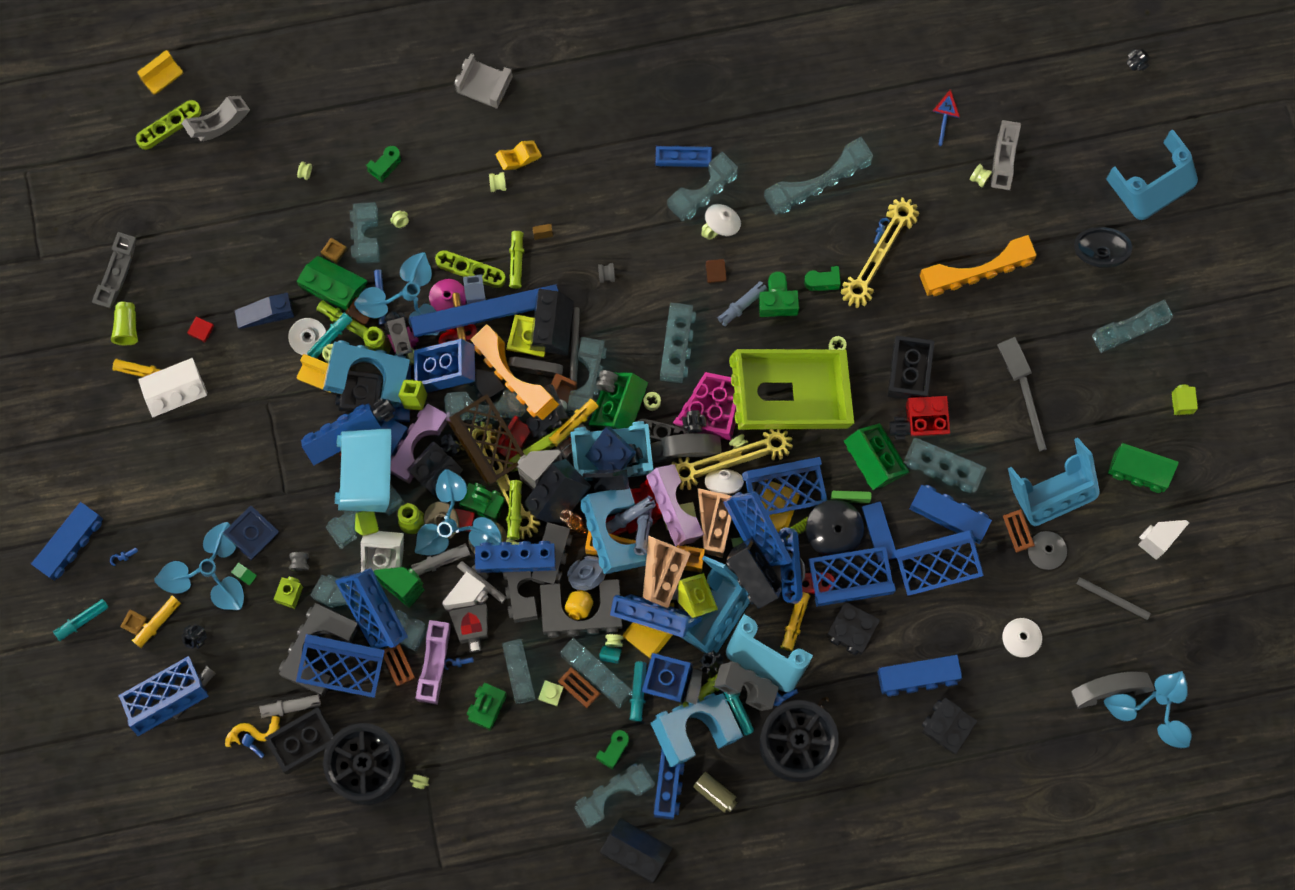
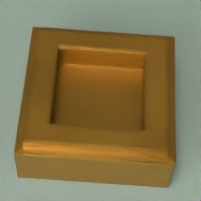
M551 224L532 227L534 240L553 237Z
M330 238L320 253L337 264L346 252L347 247Z
M129 610L120 627L137 635L144 628L143 625L147 623L148 618Z

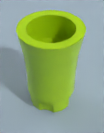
M119 302L116 305L111 342L114 344L133 345L138 342L136 312L134 311L135 305L133 303Z
M369 327L364 332L365 346L369 350H384L389 354L391 350L389 339L379 328Z
M411 503L404 504L399 508L398 524L401 530L407 534L418 533L420 528L425 525L423 512Z

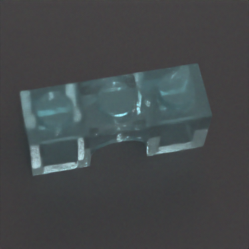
M375 202L353 204V210H350V220L354 224V228L350 229L351 239H354V246H351V255L355 257L357 263L380 262L377 238H367L364 236L366 229L378 226L377 205Z
M522 639L502 643L516 704L536 700Z

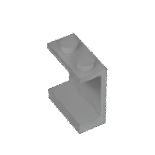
M470 54L469 58L463 62L461 75L458 74L455 79L454 85H456L457 93L498 109L512 79L511 69L504 67L503 71H499L475 61L474 55Z

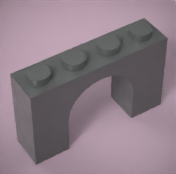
M619 579L605 580L599 584V610L591 619L586 621L573 620L564 613L560 584L540 585L544 635H548L549 638L559 637V634L566 633L567 636H578L580 632H587V635L599 634V631L618 633V630L622 629V619L611 616L610 613L614 596H620Z
M315 603L314 607H310L306 614L307 620L305 624H302L298 629L296 642H292L288 649L289 656L280 664L279 675L325 697L328 688L296 682L306 634L313 636L330 634L348 643H352L360 626L357 622ZM310 666L302 671L301 679L310 680L316 676ZM327 674L319 676L325 684H330L333 681V678Z

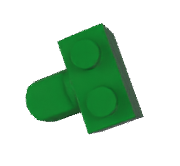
M782 272L772 273L768 280L769 292L759 293V316H797L799 310L798 290L787 291L785 274Z
M469 483L466 496L459 504L462 509L475 512L476 515L497 522L506 501L502 497L503 494L498 491L492 490L490 492L479 483L474 485Z
M484 683L482 687L479 686L475 694L477 698L475 704H471L467 711L469 722L491 731L507 693L487 683Z

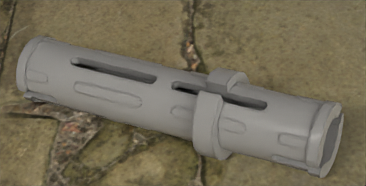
M465 543L439 555L429 556L426 560L413 564L411 567L418 575H421L431 570L432 572L436 571V568L469 556L470 553Z
M317 694L283 702L278 700L277 703L263 706L260 705L261 718L274 715L284 716V713L321 707L320 696Z

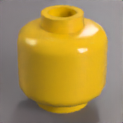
M583 590L570 593L565 604V611L571 619L579 620L588 617L593 606L590 594Z

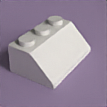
M193 358L138 379L152 417L205 397L208 393Z

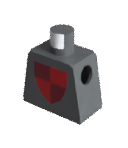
M481 604L449 611L460 643H469L471 653L481 651L480 640L488 638L487 605Z

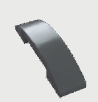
M120 232L117 233L112 246L113 254L103 281L96 289L92 303L111 309L127 276L135 249L136 237Z
M1124 672L1089 681L1072 690L1071 694L1079 709L1096 705L1098 699L1132 691H1134L1135 695L1154 691L1155 688L1148 673Z

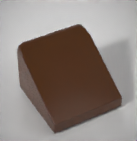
M725 259L706 261L707 283L726 281Z
M355 297L346 313L360 324L366 325L370 317L358 311L354 305L357 299Z

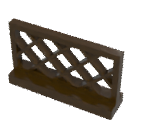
M487 394L446 419L487 485H491L519 465L518 462L508 461L510 450L518 452L520 457L524 453ZM484 400L489 405L488 414L477 412L479 403ZM465 412L474 413L472 423H464L460 415ZM476 414L487 417L485 427L474 425ZM490 417L498 420V431L488 428ZM473 428L484 430L482 441L473 438ZM487 431L497 433L495 444L484 442ZM500 434L507 435L510 439L508 447L498 445ZM484 444L494 446L492 457L483 454ZM497 447L507 449L505 460L495 458ZM494 461L504 463L503 471L497 475L493 470Z

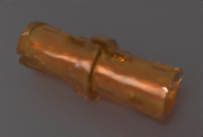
M570 510L562 511L561 514L564 516L560 515V519L567 523L570 529L576 530L579 534L587 532L585 529L587 528V523L583 522L579 515L573 514Z

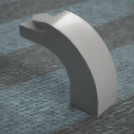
M241 96L227 97L212 113L203 117L185 118L182 125L191 138L198 137L200 141H206L218 137L233 128L247 115L250 109Z
M1002 120L992 168L991 187L1010 190L1021 123Z

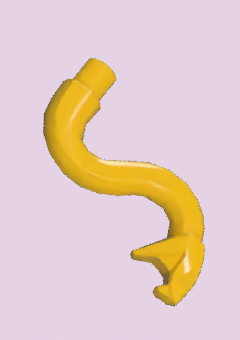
M272 716L269 730L265 734L260 733L253 725L248 723L236 725L228 733L225 746L231 747L230 744L232 742L241 744L238 734L242 731L250 733L258 741H266V736L279 730L280 717Z

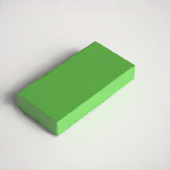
M832 491L831 500L869 504L871 493Z

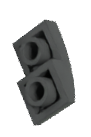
M1015 337L997 344L1014 381L1032 374Z

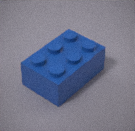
M458 339L414 350V381H422L428 393L475 382V345L463 339Z

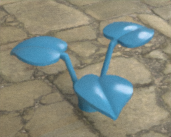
M419 253L413 255L402 264L400 276L402 280L409 283L406 284L401 292L385 300V293L377 287L367 288L354 302L358 311L370 318H381L388 312L386 304L403 296L408 301H414V309L416 311L412 312L409 318L436 312L434 307L429 304H423L420 308H418L417 295L420 292L419 286L426 285L432 276L426 254ZM439 332L431 333V334H427V335L437 336V335L439 334Z
M445 469L439 475L436 483V494L439 500L445 503L451 501L448 512L444 517L445 520L439 525L428 523L420 528L417 534L415 553L421 555L442 553L449 545L448 537L454 532L458 533L464 530H472L469 533V540L474 547L480 546V543L500 545L502 542L501 532L491 519L478 517L474 520L473 527L458 528L457 523L450 518L455 504L454 501H461L466 496L467 485L462 477L449 469Z
M228 522L219 524L206 534L203 540V547L206 552L213 553V555L209 559L201 561L199 568L194 572L188 574V567L184 563L173 561L162 568L154 579L155 583L167 592L180 594L190 588L189 578L201 572L206 577L212 576L218 584L211 590V600L214 605L225 610H240L244 601L243 588L240 582L230 576L220 582L215 574L216 566L213 562L216 555L223 558L228 557L236 549V546L223 535V532L230 524Z
M1182 671L1158 677L1155 681L1156 691H1153L1152 695L1138 706H1136V701L1133 697L1124 694L1112 695L1104 699L1105 706L1116 718L1123 721H1131L1137 716L1136 710H1140L1156 697L1159 704H1166V724H1161L1158 727L1160 738L1173 747L1186 748L1190 746L1191 731L1188 726L1180 721L1169 722L1171 703L1183 702L1187 697V682Z

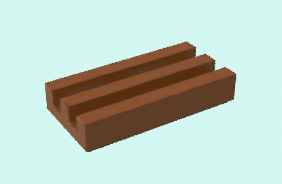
M1022 510L1003 515L1016 553L1034 547L1035 544ZM1016 515L1020 516L1029 541L1028 544L1025 543ZM1012 517L1022 544L1020 547L1017 544L1008 518Z
M400 643L395 647L383 649L385 650L383 657L397 687L415 679ZM396 649H398L408 671L409 677L407 678L394 652ZM389 652L391 653L393 660L397 666V669L402 677L401 681L398 680L397 675L393 669V666L389 660V657L387 655V653Z
M572 667L558 681L587 709L600 695ZM572 673V674H573L578 680H580L590 691H592V692L594 693V695H593V696L589 695V694H588L579 684H577L569 675ZM565 679H567L589 700L586 702L583 698H581L571 687H569L564 682Z

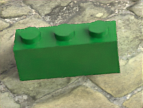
M320 256L310 261L297 279L300 289L344 311H347L355 297L358 298L368 282L366 279Z
M615 373L618 375V379L614 383L615 390L614 392L601 390L596 403L599 407L593 412L589 425L601 430L608 426L612 429H623L633 426L632 423L635 422L648 382L633 373Z
M880 423L858 429L844 440L847 450L853 456L857 467L862 471L867 484L872 490L882 488L909 473V470Z
M1122 443L1114 453L1108 474L1113 475L1112 477L1117 480L1125 479L1131 481V484L1135 486H1146L1153 492L1161 493L1165 492L1169 487L1179 462Z
M404 567L374 570L379 584L408 608L425 591L419 575L411 568L409 570Z

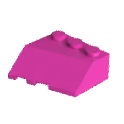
M705 372L673 424L684 428L682 417H687L686 413L688 411L698 410L701 411V415L706 417V427H702V432L698 434H712L720 436L722 439L732 440L736 424L735 413L737 411L736 405L733 403L735 390L731 383V377Z

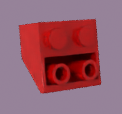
M947 396L908 398L906 411L907 421L910 422L911 436L950 434Z

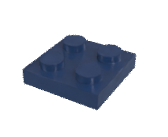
M608 426L605 427L585 457L599 470L624 469L636 451Z
M252 506L247 508L223 532V535L251 561L279 534V531Z

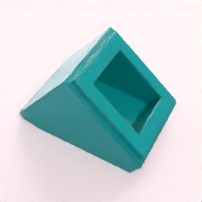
M602 646L599 658L601 661L618 664L621 649Z

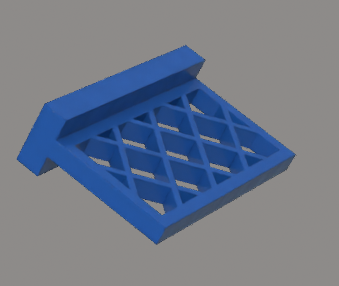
M820 457L742 473L743 481H746L748 493L754 492L752 488V483L759 482L764 486L758 495L761 501L768 505L766 508L768 515L817 506L827 501L820 469L822 464ZM815 470L817 479L813 484L805 477L809 471ZM791 475L800 478L796 487L787 482ZM774 478L782 482L778 491L769 486ZM803 481L811 486L807 495L798 490ZM784 485L793 490L789 499L780 493ZM766 489L775 493L771 502L762 497ZM814 489L820 492L821 501H814L809 497ZM796 492L804 497L801 505L791 501ZM778 496L786 501L781 509L773 505Z
M738 492L723 502L742 540L746 541L753 537L771 566L785 565L792 562L757 492L746 494Z
M972 530L894 550L907 596L984 576ZM970 543L972 552L969 557L959 552L963 544ZM944 549L954 552L950 562L940 557ZM925 554L935 557L931 567L921 562ZM957 554L967 559L962 569L952 564ZM911 559L917 563L912 572L905 569L903 560ZM938 559L948 565L943 574L933 569ZM969 561L976 565L977 574L970 575L964 571ZM919 564L929 569L924 579L914 574ZM950 566L960 571L954 580L945 576ZM931 571L941 576L935 585L926 581ZM913 576L922 581L918 589L911 591L909 582Z
M886 546L808 559L816 607L891 595L896 591L892 581ZM882 552L883 561L880 565L870 559L873 553ZM854 556H861L866 560L861 568L851 562ZM835 559H841L847 563L842 571L832 566ZM822 562L828 567L821 575L815 570L814 563ZM867 562L877 568L872 576L862 570ZM848 565L858 571L853 580L843 573ZM829 568L839 574L834 583L824 577ZM879 570L886 574L887 582L880 583L874 578ZM859 573L870 579L866 585L861 586L855 582ZM840 576L851 582L847 588L841 589L835 584ZM823 579L831 587L828 591L819 593L818 583Z
M371 568L335 581L371 648L385 646L392 648L408 637ZM364 608L370 611V613H366L364 611ZM373 626L379 628V632L376 629H374Z
M632 594L626 597L614 596L610 613L611 616L679 637H685L687 629L702 620V616L692 618L685 610L672 606L666 608Z
M306 634L296 682L374 698L385 650ZM307 648L316 649L320 657L310 662L306 657ZM319 650L327 652L322 655ZM330 652L336 653L339 661L332 666H329L324 658ZM350 656L355 657L359 665L351 670L344 663V660ZM322 658L328 668L317 674L312 664ZM359 658H361V659H366V660L361 663V661L359 660ZM369 660L378 662L377 669L371 674L363 666ZM342 663L347 673L337 678L331 668ZM310 666L316 676L310 680L301 679L302 671ZM361 666L367 676L357 682L351 672ZM330 670L336 680L330 684H325L319 676ZM349 674L355 684L345 688L339 680ZM375 674V678L373 681L370 676ZM367 678L373 684L371 693L363 691L359 686Z
M189 656L119 695L128 718L129 727L137 736L208 697L207 691L204 689ZM188 664L189 668L186 674L179 673L181 668ZM171 676L168 684L162 683L164 677ZM177 677L183 678L180 686L173 685ZM189 679L195 680V683L185 687ZM148 686H154L150 694L144 693ZM159 687L166 688L162 696L156 695ZM171 689L178 690L176 694L168 697ZM136 695L133 704L127 703V698ZM142 697L148 698L145 706L138 705ZM153 699L160 700L158 704L150 707ZM136 709L142 710L140 714L133 717Z

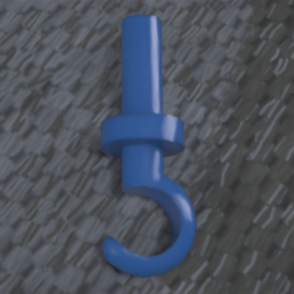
M882 218L879 221L880 228L876 230L875 244H878L881 235L884 234L885 226L882 223L884 221L890 222L888 218Z
M134 548L128 552H121V555L115 554L111 556V565L115 566L113 563L115 557H118L119 561H126L129 556L137 553L138 549Z
M459 657L456 658V661L448 658L445 660L444 668L448 670L446 667L448 661H451L453 666H458L459 668L462 667V664L471 663L474 660L473 657L466 659Z

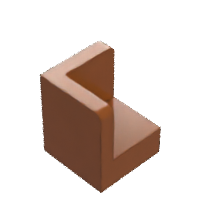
M556 373L551 384H553L559 399L570 403L577 389V382Z

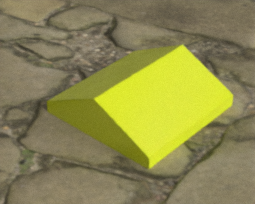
M515 314L506 350L539 357L545 356L544 351L530 350L533 318Z
M704 573L682 579L678 582V603L692 618L718 610Z

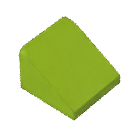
M369 511L356 512L355 531L361 535L377 533L378 525L375 513Z

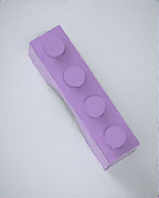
M427 404L425 408L423 407V410L419 411L417 415L418 420L415 424L412 423L407 431L408 436L399 443L396 455L391 456L390 474L408 484L413 479L407 468L415 461L413 457L415 445L425 436L440 435L447 424L446 419L448 415L430 404Z
M675 465L658 467L646 475L675 547L693 543L704 534L697 517L685 513L676 500V488L682 481Z
M429 620L425 660L416 694L418 702L438 705L451 630L449 623Z

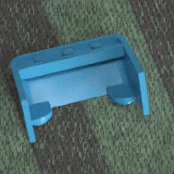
M1174 130L1169 132L1163 143L1172 153V160L1177 167L1149 185L1140 177H1132L1126 181L1116 167L1111 169L1106 179L1134 217L1139 220H1145L1192 190L1198 182L1191 152Z
M1079 438L1074 439L1077 454L1069 457L1065 462L1066 472L1032 486L1028 479H1021L1012 467L1008 468L1013 492L1027 520L1032 525H1041L1086 505L1099 496L1100 491L1093 455Z
M703 556L702 560L712 568L707 576V583L712 589L711 593L718 610L701 615V622L687 629L686 636L680 638L704 653H711L712 650L717 653L750 601L745 588H741L739 585L738 577L725 564Z

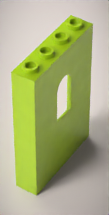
M737 349L730 356L729 363L733 369L731 383L735 390L733 403L736 405L737 411L735 413V422L738 423V430L848 429L854 424L846 350ZM762 383H792L794 401H765L757 393L758 386Z

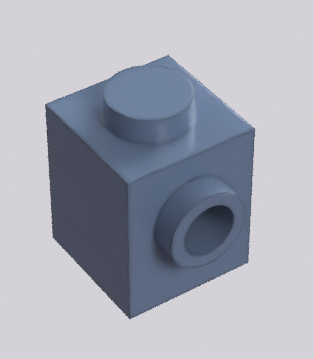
M482 275L463 277L467 304L485 301Z

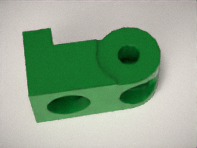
M395 146L385 148L383 155L376 163L371 160L366 165L367 171L382 183L401 162L399 149Z
M839 266L831 267L830 272L819 273L812 270L806 273L804 280L806 289L810 291L839 290Z
M622 730L614 732L605 753L599 751L596 760L613 770L628 745L627 733Z

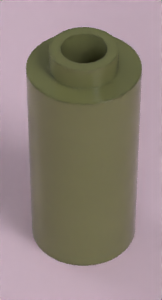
M704 772L693 786L694 789L724 813L726 810L731 812L737 804L735 801L737 797L707 772Z

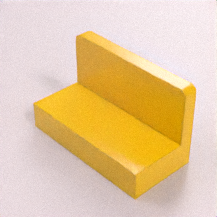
M167 50L137 72L140 79L154 95L183 74Z
M303 354L300 359L302 367L297 375V379L323 390L328 363Z

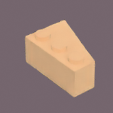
M698 488L701 529L704 534L702 536L703 549H705L704 554L723 558L732 520L723 502L732 496Z
M648 536L643 598L668 608L690 553Z

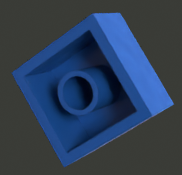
M652 653L642 692L683 703L693 664Z

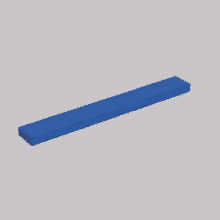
M551 285L410 317L409 321L414 337L532 311L535 309L536 295L539 289L558 291L556 285Z

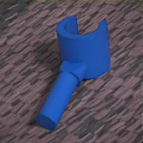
M797 689L783 696L777 692L774 705L779 706L787 698L798 694Z
M245 734L242 739L243 745L253 750L260 758H263L264 754L252 744L255 738Z

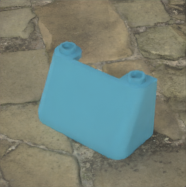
M644 421L633 422V426L629 428L613 429L626 443L635 444L636 448L640 447L642 450L643 458L639 459L640 464L624 468L627 469L628 477L644 476L652 472L653 463L648 424H644ZM579 427L570 432L574 468L582 476L583 473L599 470L585 455L603 431L590 432L586 430V427ZM593 477L584 478L586 481H593Z
M391 429L341 432V435H337V447H340L341 451L339 492L335 493V504H338V510L386 512L390 499Z
M744 614L726 648L727 658L732 662L739 663L745 670L756 672L760 678L771 680L772 684L779 687L778 690L784 693L793 691L810 664L813 655L805 650L796 649L790 654L788 659L754 639L757 632V624L753 619Z

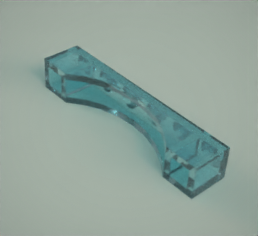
M859 137L845 145L838 161L823 175L804 182L790 183L781 181L766 189L764 198L775 215L779 213L784 214L791 209V206L795 204L800 205L805 202L807 197L820 194L823 188L836 185L839 179L852 176L855 170L868 167L871 164L873 154L862 137Z
M321 575L310 596L330 608L348 606L335 582L337 578L331 575L327 577ZM397 610L395 613L408 636L400 644L417 651L427 633V629L424 627L425 624L417 619L412 621L406 618L407 614Z

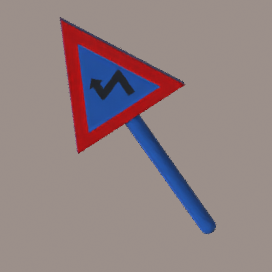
M951 90L933 110V112L944 114L939 146L943 144L947 115L959 118Z

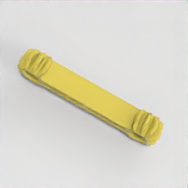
M901 198L900 202L895 199L893 205L890 204L888 206L889 211L886 216L892 218L883 236L857 280L849 277L848 282L843 283L844 288L841 289V294L845 295L843 297L844 301L849 300V306L855 303L856 308H859L860 303L866 306L867 301L872 300L871 294H873L874 289L868 288L872 278L902 227L906 225L910 229L912 228V223L916 224L917 222L916 217H918L919 211H916V204L911 205V199L908 202H905L904 198ZM903 211L907 216L902 217L898 212ZM898 225L890 241L885 243L884 241L892 227ZM875 262L876 264L867 280L862 281L871 263ZM857 288L860 289L862 293L857 295L852 290Z
M481 422V427H485L484 422ZM489 424L488 428L492 429V425ZM475 428L472 432L473 438L477 440L478 436L483 435L484 430ZM487 431V439L484 442H495V435L497 433ZM484 444L483 454L488 456L485 451L486 449H490L493 454V446ZM498 461L496 462L499 466V469L495 470L493 467V470L496 473V475L503 471V466L501 462ZM507 474L497 479L496 482L509 506V498L506 492L510 491V480ZM521 504L520 517L529 521L527 526H520L519 532L521 539L524 540L525 534L532 538L531 531L534 533L538 532L536 527L540 526V521H536L538 518L530 511L526 512Z
M770 429L769 433H763L764 440L694 463H689V457H686L685 462L682 461V458H678L679 464L672 462L678 474L682 470H687L690 473L686 478L681 477L679 474L682 481L680 483V490L684 489V485H687V489L690 490L691 483L697 486L698 482L695 478L769 454L772 455V460H775L777 455L782 460L783 454L789 455L787 449H792L793 445L790 444L792 437H786L787 431L780 433L781 429H777V432H774V429ZM778 440L781 446L778 448L773 447L771 442ZM765 447L764 449H761V450H758V451H755V452H752V453H749V454H746V455H743V456L741 455V454H744V453H747V452H751V451H754V450H757V449H760V448ZM719 462L718 464H715V465H712V466H709V467H706V468H703V469H700V470H695V469H698V468H701V467H705V466H708V465H711V464H714V463Z

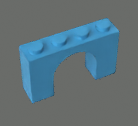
M335 341L331 349L323 390L342 394L345 389L349 368L356 363L367 362L375 365L382 373L383 388L380 399L383 402L388 399L394 407L398 408L401 404L398 395L403 380H406L410 359H406L403 355H389L384 350L373 351L363 345H357L356 347L349 345L346 341Z
M630 487L626 490H608L588 494L581 500V510L585 513L587 528L591 532L593 547L597 551L599 566L603 569L604 574L646 566L647 553L645 555H637L634 552L635 543L629 545L620 544L610 537L606 529V518L608 515L625 512L635 505Z
M715 693L704 697V700L701 702L698 699L696 704L688 703L689 706L685 708L683 705L672 709L673 712L669 714L667 711L656 715L657 719L651 725L670 767L686 762L695 756L685 730L688 718H697L708 726L718 749L732 744L743 737L723 693L717 696Z

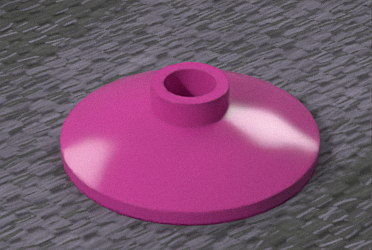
M444 279L437 282L429 293L431 306L436 311L454 308L453 293H460L461 306L465 305L466 295L464 286L453 279ZM447 292L451 294L448 298L444 297V294Z

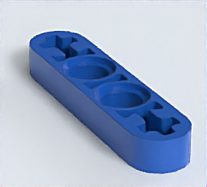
M784 527L779 531V536L788 552L792 551L793 557L792 562L789 564L780 565L782 596L786 602L797 604L803 596L798 534L796 530ZM790 570L794 571V577L792 580L788 579V573Z

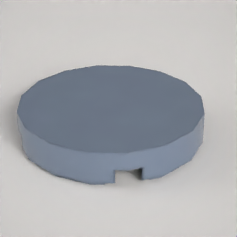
M587 556L581 561L579 559L569 568L567 574L573 588L583 591L593 589L604 580L606 574L603 573V569L599 566V558L596 556Z

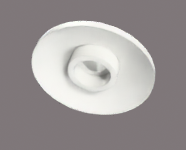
M715 204L710 206L705 213V220L708 226L720 235L731 236L740 229L741 221L739 216L728 206Z
M300 319L290 328L288 335L289 343L294 351L301 355H307V352L326 333V330L315 319ZM309 332L310 337L305 338L304 333Z
M730 469L716 470L708 473L705 477L706 487L712 492L721 494L738 492L744 484L743 477L738 472Z
M1014 619L1006 625L1003 631L1004 646L1014 656L1029 657L1036 653L1041 646V630L1037 624L1029 619ZM1021 633L1026 634V640L1020 638Z

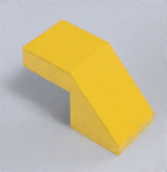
M521 141L513 150H500L495 154L503 170H516L542 157L534 141Z

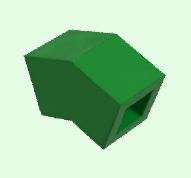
M240 563L231 572L248 586L257 576Z

